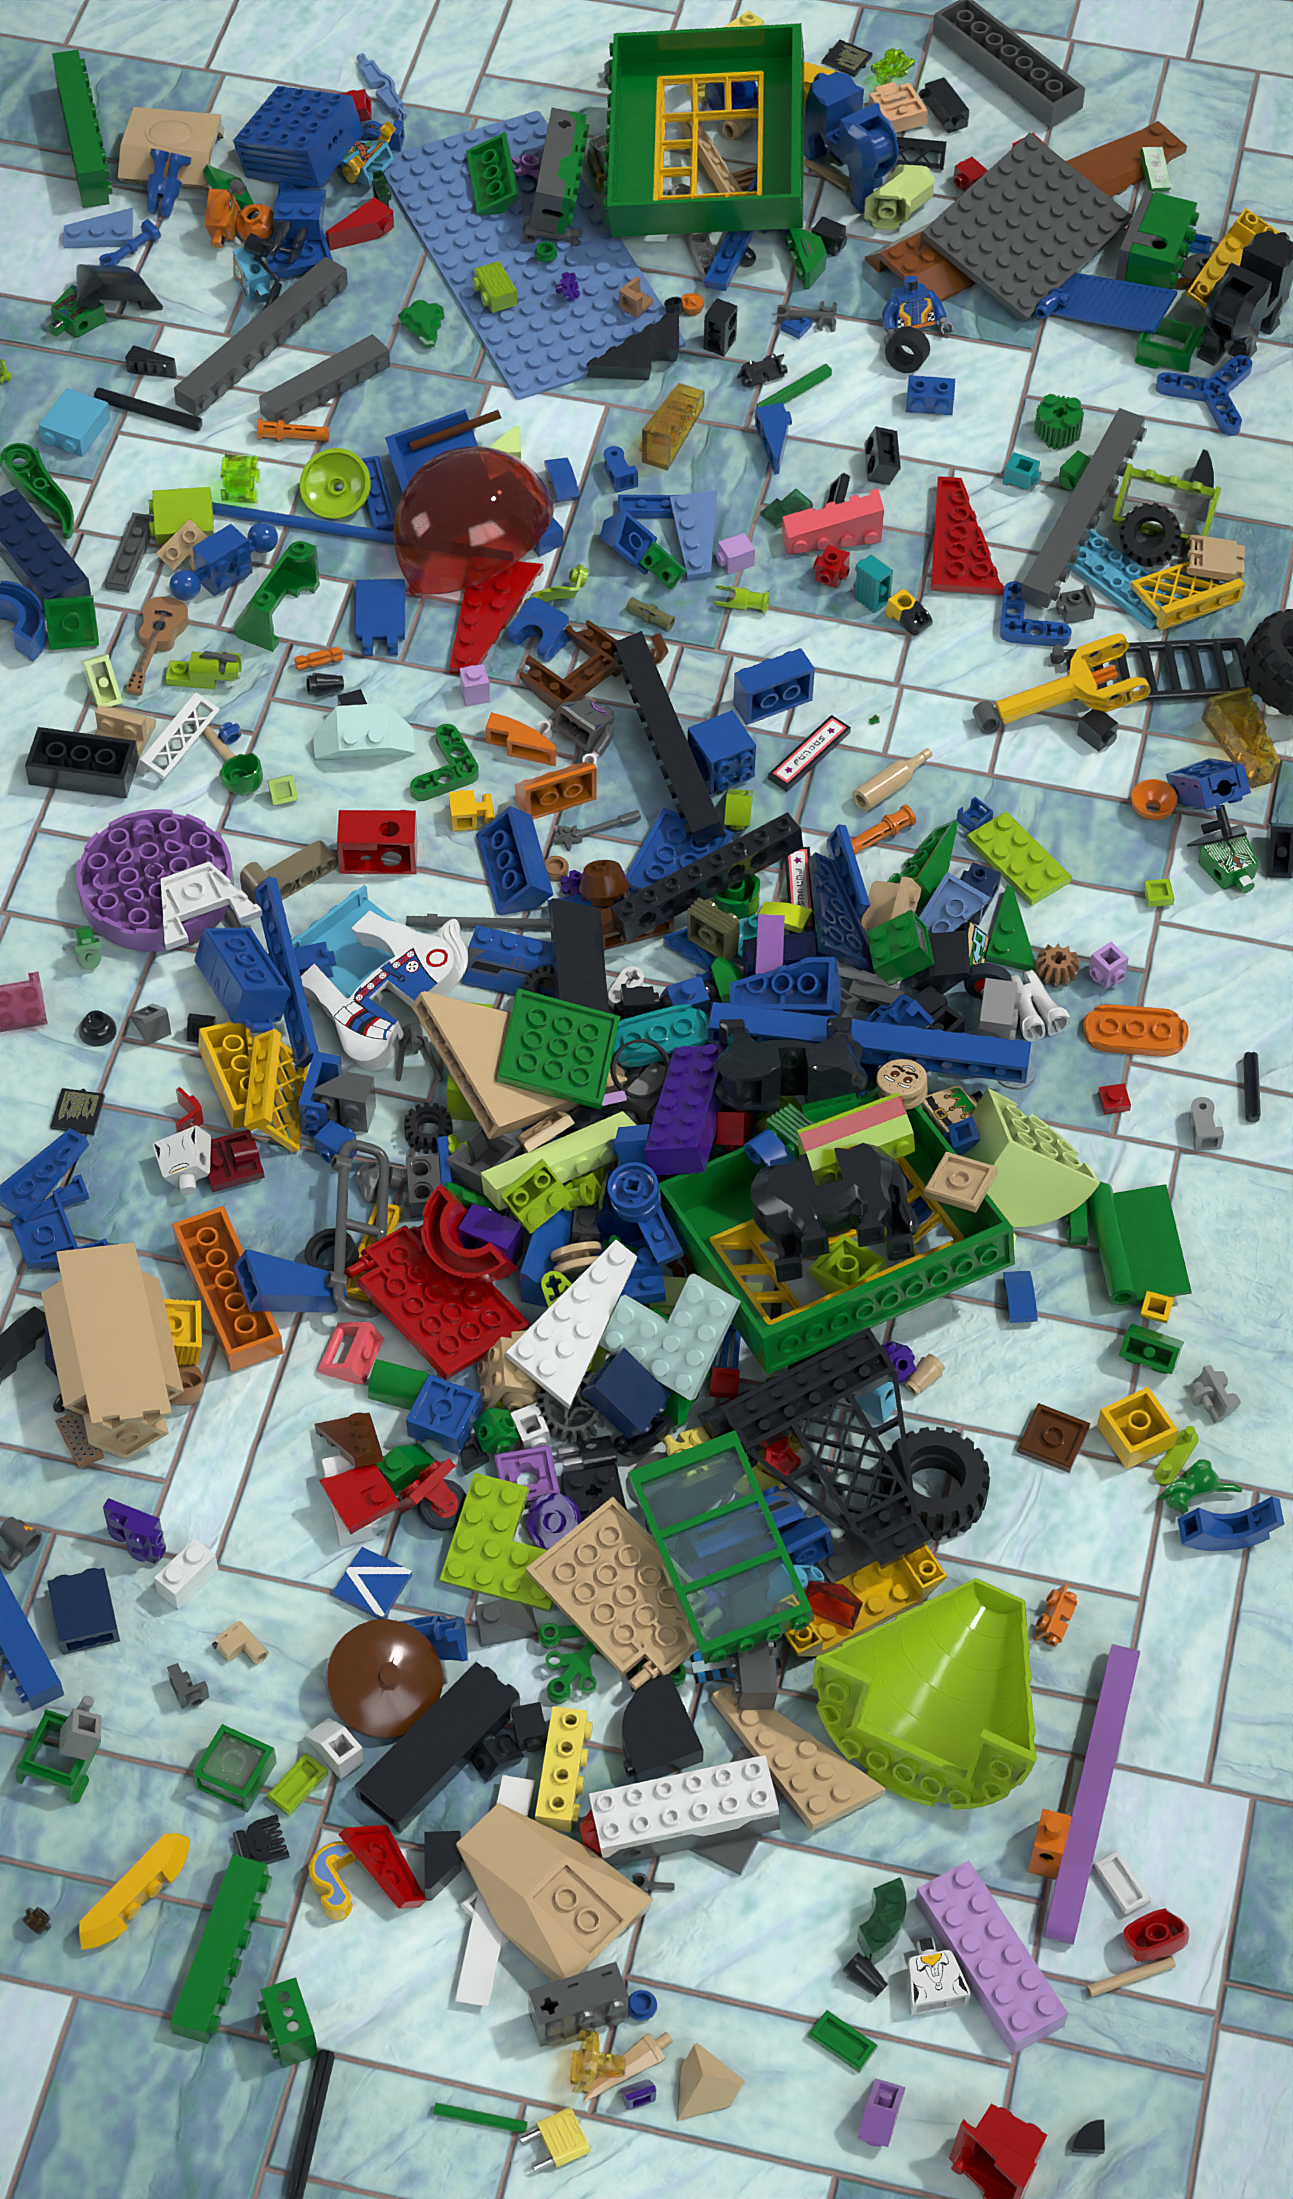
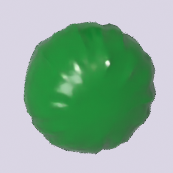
M254 753L239 754L229 758L222 765L219 772L222 785L229 792H233L236 795H249L258 790L263 781L260 759Z

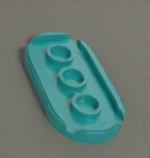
M681 1004L619 1021L613 1055L623 1044L636 1039H647L659 1044L666 1051L669 1058L672 1057L675 1047L704 1046L708 1041L709 1018L699 1008L696 1010L691 1005ZM633 1043L622 1050L616 1062L628 1067H639L662 1061L663 1057L657 1049L649 1044Z

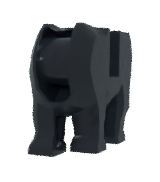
M1265 231L1256 234L1249 245L1243 248L1240 266L1231 262L1224 275L1215 283L1205 311L1204 343L1197 354V358L1215 366L1225 354L1226 349L1224 346L1229 341H1233L1229 355L1234 357L1245 355L1251 358L1257 351L1256 342L1259 331L1271 335L1280 325L1279 317L1283 306L1289 299L1293 282V242L1290 241V236L1286 232L1275 234L1271 231Z
M851 1017L828 1018L826 1040L821 1043H807L795 1040H770L758 1043L749 1035V1030L745 1028L743 1019H721L719 1021V1044L727 1045V1047L716 1060V1068L722 1074V1081L717 1085L715 1094L721 1102L747 1114L766 1112L775 1115L776 1112L780 1111V1096L804 1095L805 1104L856 1093L858 1099V1093L863 1092L868 1084V1075L860 1064L863 1046L852 1037Z
M861 1143L848 1149L834 1148L837 1182L815 1186L807 1153L788 1163L761 1168L751 1185L750 1194L751 1200L754 1203L752 1213L754 1223L775 1244L776 1252L779 1255V1258L774 1261L778 1283L801 1279L803 1277V1258L828 1254V1238L848 1233L851 1229L856 1230L858 1247L886 1243V1254L889 1261L914 1256L912 1235L917 1233L918 1218L907 1200L906 1178L901 1166L894 1158L889 1157L879 1146Z

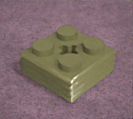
M697 898V901H694V905L688 908L687 938L718 958L723 956L729 960L732 959V956H735V952H738L740 922L734 914H726L718 909L714 902Z

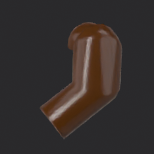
M660 633L654 634L651 637V642L654 646V649H651V654L656 665L660 664L669 652Z

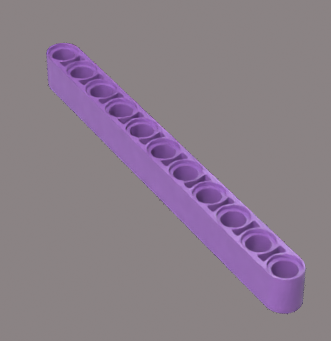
M1116 1644L1111 1645L1044 1937L1074 1945L1140 1656L1139 1650Z

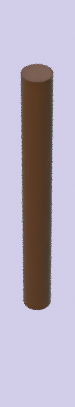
M495 410L409 443L412 451L499 420L501 415L499 410Z

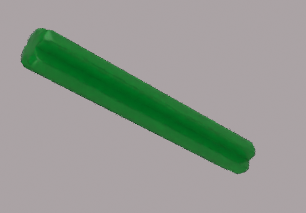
M828 364L821 365L757 403L756 407L782 402L785 404L832 375V368Z

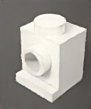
M537 1402L511 1413L524 1449L547 1446V1441L551 1440L543 1416H539L541 1411L539 1407H536Z

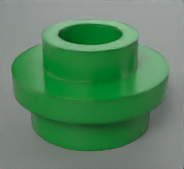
M541 242L535 249V258L543 263L552 262L557 258V249L551 242Z

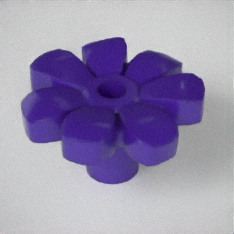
M562 273V279L555 286L556 292L558 294L562 293L564 297H567L568 302L574 301V298L578 299L580 292L577 290L579 285L576 281L575 273Z
M572 870L569 872V877L563 876L561 878V891L563 894L570 893L569 896L581 894L579 892V884L582 873Z

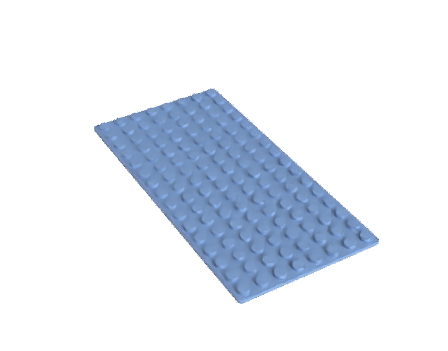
M533 111L392 154L394 157L393 162L382 172L383 177L386 178L389 187L517 400L590 378L587 377L588 368L586 364L592 358L601 357L610 347L619 346L627 337L633 334L637 335L642 332L645 326L650 323H657L667 313L620 237H612L611 228L606 227L605 213L581 176L574 212H571L574 213L571 227L566 226V231L572 229L582 230V238H578L581 243L579 246L571 245V243L564 240L537 237L535 243L524 241L523 220L526 216L532 214L538 182L533 176L528 174L515 176L519 197L505 213L478 215L466 150L506 132L511 157L521 159L523 155L534 153L539 158V162H541L548 124L539 111ZM513 164L514 170L518 169V167H516V166ZM539 243H553L557 249V258L549 263L538 261L535 258V249ZM500 261L518 292V305L491 313L489 307L483 305L481 293L475 291L472 278L475 277L474 269L476 267L479 268L485 264L488 265L489 263L492 264L493 262ZM564 272L575 273L576 281L579 285L577 290L580 292V296L578 299L574 298V301L568 302L567 297H564L562 293L558 294L555 290V286L559 284L560 279H562L561 274ZM636 276L641 279L640 291L653 299V305L637 318L619 307V290ZM679 332L680 349L685 346V339Z

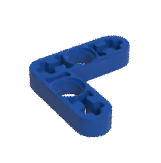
M1017 581L1007 583L1003 594L1000 637L1010 643L1051 647L1058 644L1063 647L1067 646L1070 643L1072 634L1070 626L1061 622L1024 619L1025 600L1021 598L1022 583ZM1012 592H1017L1016 600H1012ZM1016 609L1019 611V613L1016 615L1009 614L1007 610ZM1036 629L1041 631L1042 634L1035 636L1029 631Z

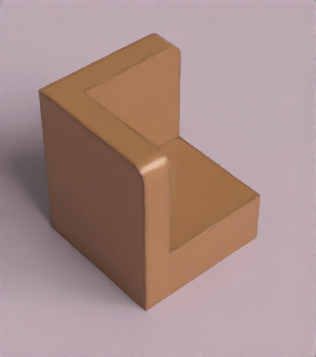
M637 276L619 290V307L635 318L653 305V299L640 291L641 279Z

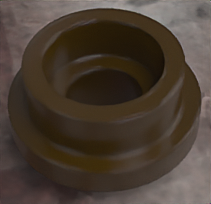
M38 1906L35 1910L31 1907L26 1909V1915L22 1920L31 1930L39 1935L45 1930H50L51 1925L48 1921L51 1917Z

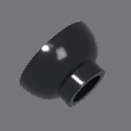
M99 1010L89 1012L79 1025V1036L89 1046H104L110 1043L117 1034V1026L113 1018Z

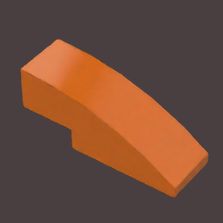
M491 712L485 727L486 743L507 747V756L556 766V746L545 736L520 721Z

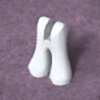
M1033 970L1024 972L1025 985H1023L1018 975L1011 976L1012 982H1017L1016 993H1021L1018 1012L1024 1038L1031 1042L1043 1039L1045 1027L1050 1036L1064 1031L1070 1022V1016L1067 1010L1059 1007L1051 999ZM1032 1002H1034L1040 1016L1035 1011Z

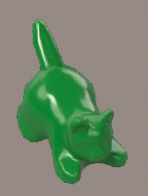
M1199 1459L1183 1473V1479L1174 1481L1158 1498L1160 1500L1168 1498L1166 1501L1167 1506L1184 1515L1189 1511L1188 1503L1192 1498L1208 1495L1213 1492L1240 1493L1243 1490L1241 1486L1234 1483H1221L1217 1473L1212 1469L1211 1462Z

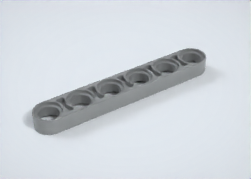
M677 184L673 186L671 195L678 193L689 195L690 186ZM708 232L686 233L684 236L699 277L704 282L707 275L705 271L710 269L716 257ZM695 239H701V240H703L704 242H703V243H695V242H693V240H695ZM708 255L710 257L708 259H701L699 256Z

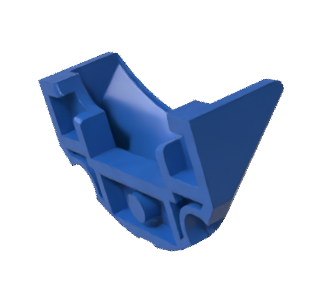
M906 994L897 996L895 1001L889 1006L881 1005L863 1021L923 1028L931 1024L934 1019L916 1000ZM860 1063L868 1075L869 1084L880 1065ZM867 1086L863 1092L858 1093L859 1096L865 1094Z
M436 1615L400 1621L420 1631L433 1645L440 1660L462 1662L469 1660L464 1618L446 1619L445 1615Z

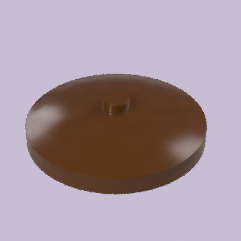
M390 1619L368 1621L347 1632L331 1651L325 1671L327 1697L337 1716L344 1724L357 1733L377 1739L403 1736L440 1699L443 1686L441 1662L430 1641L414 1627Z

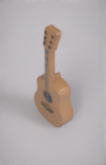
M154 597L145 603L142 612L144 622L139 629L140 644L145 647L136 671L130 677L126 687L127 693L139 696L143 694L146 680L145 673L153 654L156 651H170L175 645L176 638L187 628L189 624L188 609L186 604L180 600L170 597Z

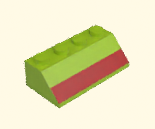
M898 1092L797 1130L799 1156L807 1153L815 1186L837 1181L834 1148L848 1149L861 1143L879 1146L889 1157L894 1159L915 1152L914 1133Z

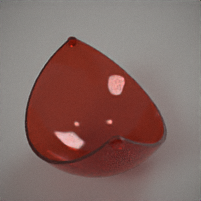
M467 446L451 449L425 463L415 473L404 490L398 505L394 525L396 556L401 571L409 583L408 591L412 595L416 593L430 595L446 594L460 591L496 576L527 554L548 529L554 513L551 496L538 474L518 457L506 451L486 446Z

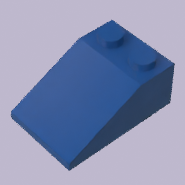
M281 188L275 202L273 220L274 222L286 220L291 223L286 239L295 240L300 229L307 227L306 240H321L326 189Z

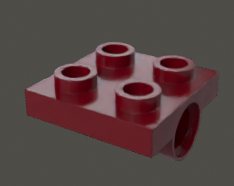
M249 1129L211 1139L210 1173L207 1177L212 1192L265 1178L258 1148Z

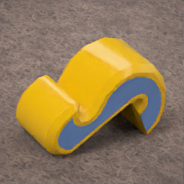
M343 1841L331 1842L323 1846L312 1856L308 1866L311 1885L317 1894L322 1895V1910L327 1917L333 1920L347 1918L353 1908L351 1903L352 1896L336 1871H340L358 1859Z

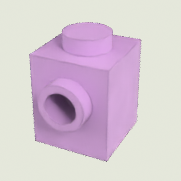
M743 533L719 541L716 559L719 566H723L729 575L754 566L755 548L746 534Z
M484 664L460 668V687L465 705L470 706L490 702V685Z

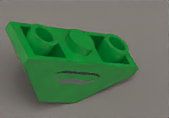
M802 228L788 229V235L785 236L786 248L791 250V261L793 265L797 266L798 280L802 281L805 290L810 289L826 270V249L820 236Z

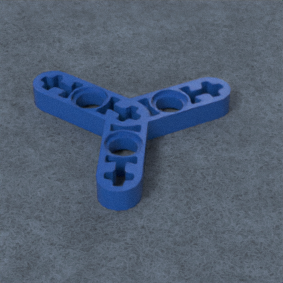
M1237 355L1209 379L1163 372L1157 377L1156 390L1158 393L1166 396L1205 402L1220 431L1225 435L1234 436L1240 432L1242 419L1229 393L1251 374L1252 360L1248 356ZM1222 377H1231L1233 380L1224 381ZM1192 385L1195 387V389L1188 390L1184 388V386ZM1224 405L1228 409L1219 410L1216 408V406Z

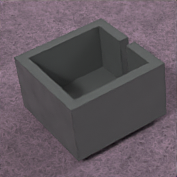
M480 1126L466 1140L474 1163H472L467 1145L465 1144L456 1149L447 1158V1162L450 1165L455 1182L486 1197L483 1191L481 1172L525 1153L522 1144L504 1135L489 1140L482 1126Z

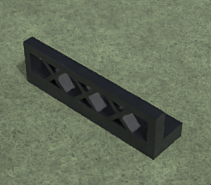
M897 137L898 148L903 149L902 151L899 150V156L903 160H898L895 165H917L944 169L947 141ZM906 150H917L920 156L914 161H908L903 153ZM929 152L941 153L940 164L930 163L925 155ZM923 158L926 162H918V161Z

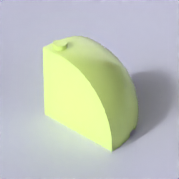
M988 1088L972 1114L980 1141L961 1156L998 1167V1174L987 1194L1013 1227L1045 1224L1067 1215L1083 1204L1100 1184L1088 1163L1081 1164L1076 1158L1079 1153L1049 1125L1034 1114L1029 1115V1117L1016 1108L1017 1103Z

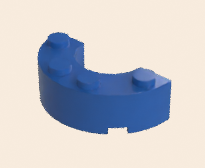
M1 581L0 619H8L17 624L12 629L15 648L34 661L42 653L48 635L41 601L25 586L10 581Z

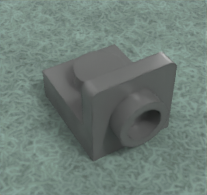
M178 1663L167 1667L169 1681L182 1709L199 1706L209 1698L208 1686L205 1681L193 1685L188 1672L182 1673Z

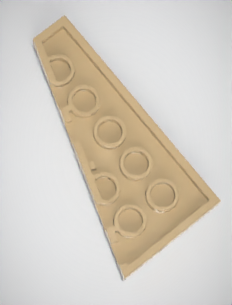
M732 1684L712 1693V1703L754 1757L766 1755L772 1781L811 1831L884 1795L886 1788L777 1710H739L738 1699L732 1696Z

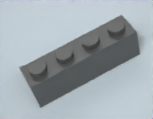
M762 1579L731 1596L729 1608L724 1609V1624L729 1625L730 1632L772 1615L771 1602H766L768 1591H770V1579ZM765 1640L755 1644L749 1651H737L732 1653L733 1656H730L729 1670L731 1674H735V1680L732 1682V1696L738 1699L739 1710H774L778 1694L775 1656H772L774 1641L768 1642Z

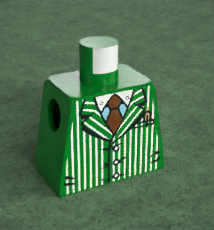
M1246 835L1201 847L1198 863L1221 889H1228L1237 885L1242 893H1248L1254 888L1255 884L1252 879L1255 878L1258 863Z

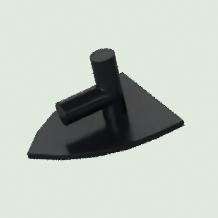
M1220 805L1221 808L1215 810L1218 820L1201 825L1203 835L1211 834L1187 844V847L1222 842L1247 835V832L1242 824L1230 827L1225 805Z

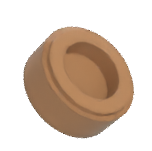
M551 856L545 860L550 881H561L563 876H568L569 865L565 858Z

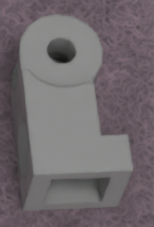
M1198 1097L1191 1104L1189 1123L1195 1151L1221 1149L1223 1144V1126L1215 1127L1213 1119L1215 1105L1206 1097Z

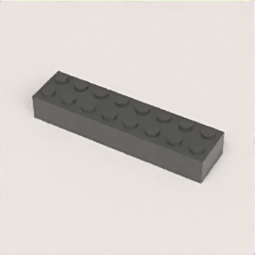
M957 0L934 13V36L1049 127L1083 109L1085 87L974 0Z

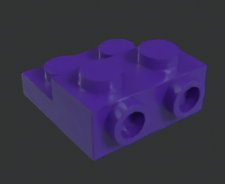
M108 1498L103 1506V1511L110 1536L119 1542L126 1541L129 1554L137 1561H148L153 1564L157 1560L160 1561L166 1551L160 1518Z

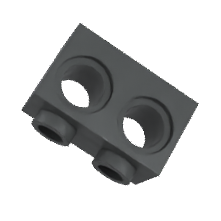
M438 1155L407 1157V1168L401 1169L403 1185L408 1184V1191H403L404 1208L410 1207L411 1218L424 1217L422 1214L427 1200L435 1188L441 1184Z

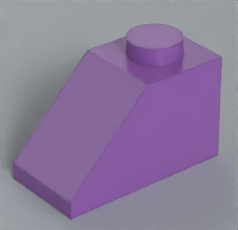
M875 2079L866 2104L858 2135L859 2139L865 2140L871 2146H889L906 2087Z

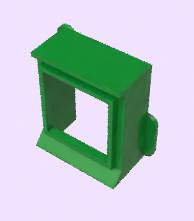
M1163 317L1154 334L1179 340L1185 344L1184 347L1181 349L1151 341L1154 334L1142 331L1137 340L1135 363L1157 369L1161 365L1189 373L1191 356L1195 348L1202 347L1204 343L1205 324L1197 327Z
M45 1709L44 1715L20 1763L15 1767L17 1783L23 1784L26 1776L33 1777L66 1789V1800L72 1804H77L89 1783V1777L86 1775V1772L101 1744V1739L88 1760L77 1758L70 1775L34 1762L50 1730L60 1733V1729L68 1718L65 1715Z

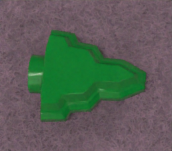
M417 300L410 307L404 308L398 314V318L402 326H406L410 333L417 335L418 341L430 349L435 347L437 342V330L441 328V320L444 319V309L438 303L428 304L424 300Z

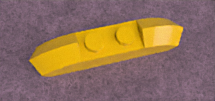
M178 1833L164 1834L79 1921L81 1950L99 1947L120 1936L129 1928L125 1922L132 1920L138 1915L142 1907L141 1905L149 1897H155L162 1889L164 1882L172 1883L176 1879L188 1856L189 1837Z

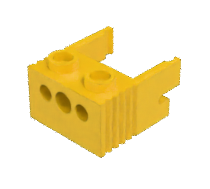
M163 1299L178 1365L193 1364L198 1366L202 1349L201 1301L197 1300L195 1302L192 1300L190 1302L189 1300L179 1301L176 1299L174 1301L173 1299Z

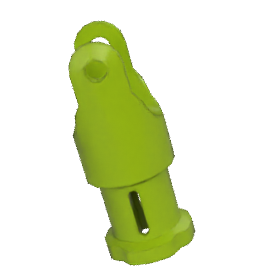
M715 586L716 589L734 593L735 597L730 602L713 601L714 605L739 610H747V608L762 610V613H767L770 598L769 591L758 593L751 592L747 588Z

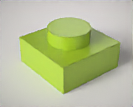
M292 774L267 780L273 805L298 800Z
M1170 878L1144 881L1143 888L1148 907L1174 905L1175 898Z

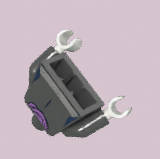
M591 699L564 702L549 716V721L544 720L537 724V731L540 734L543 732L542 735L548 740L553 736L552 727H554L587 752L593 751L591 754L583 756L582 762L593 763L597 767L598 756L602 757L612 740L614 712L609 706L602 708Z

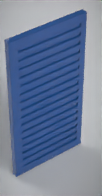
M1076 273L1061 288L1064 289L1065 293L1069 294V303L1065 306L1059 304L1057 309L1049 315L1154 334L1176 298L1177 290Z

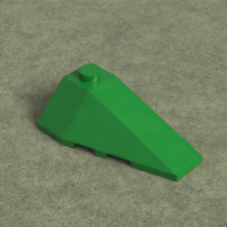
M956 821L935 828L918 847L920 852L903 863L906 868L900 874L894 873L887 881L900 884L902 877L912 878L921 887L916 909L928 904L949 870L958 826Z

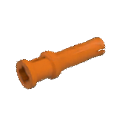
M262 418L258 419V440L274 438L277 441H282L284 438L329 442V427L285 424L283 420L271 422L263 421Z
M904 804L900 807L899 811L892 815L887 814L883 816L880 823L850 839L854 853H859L888 835H898L899 830L908 825H915L916 817L912 809Z

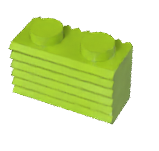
M500 261L493 262L492 264L489 263L488 265L485 264L474 269L473 287L475 291L481 293L483 305L485 307L488 306L491 313L518 305V292Z

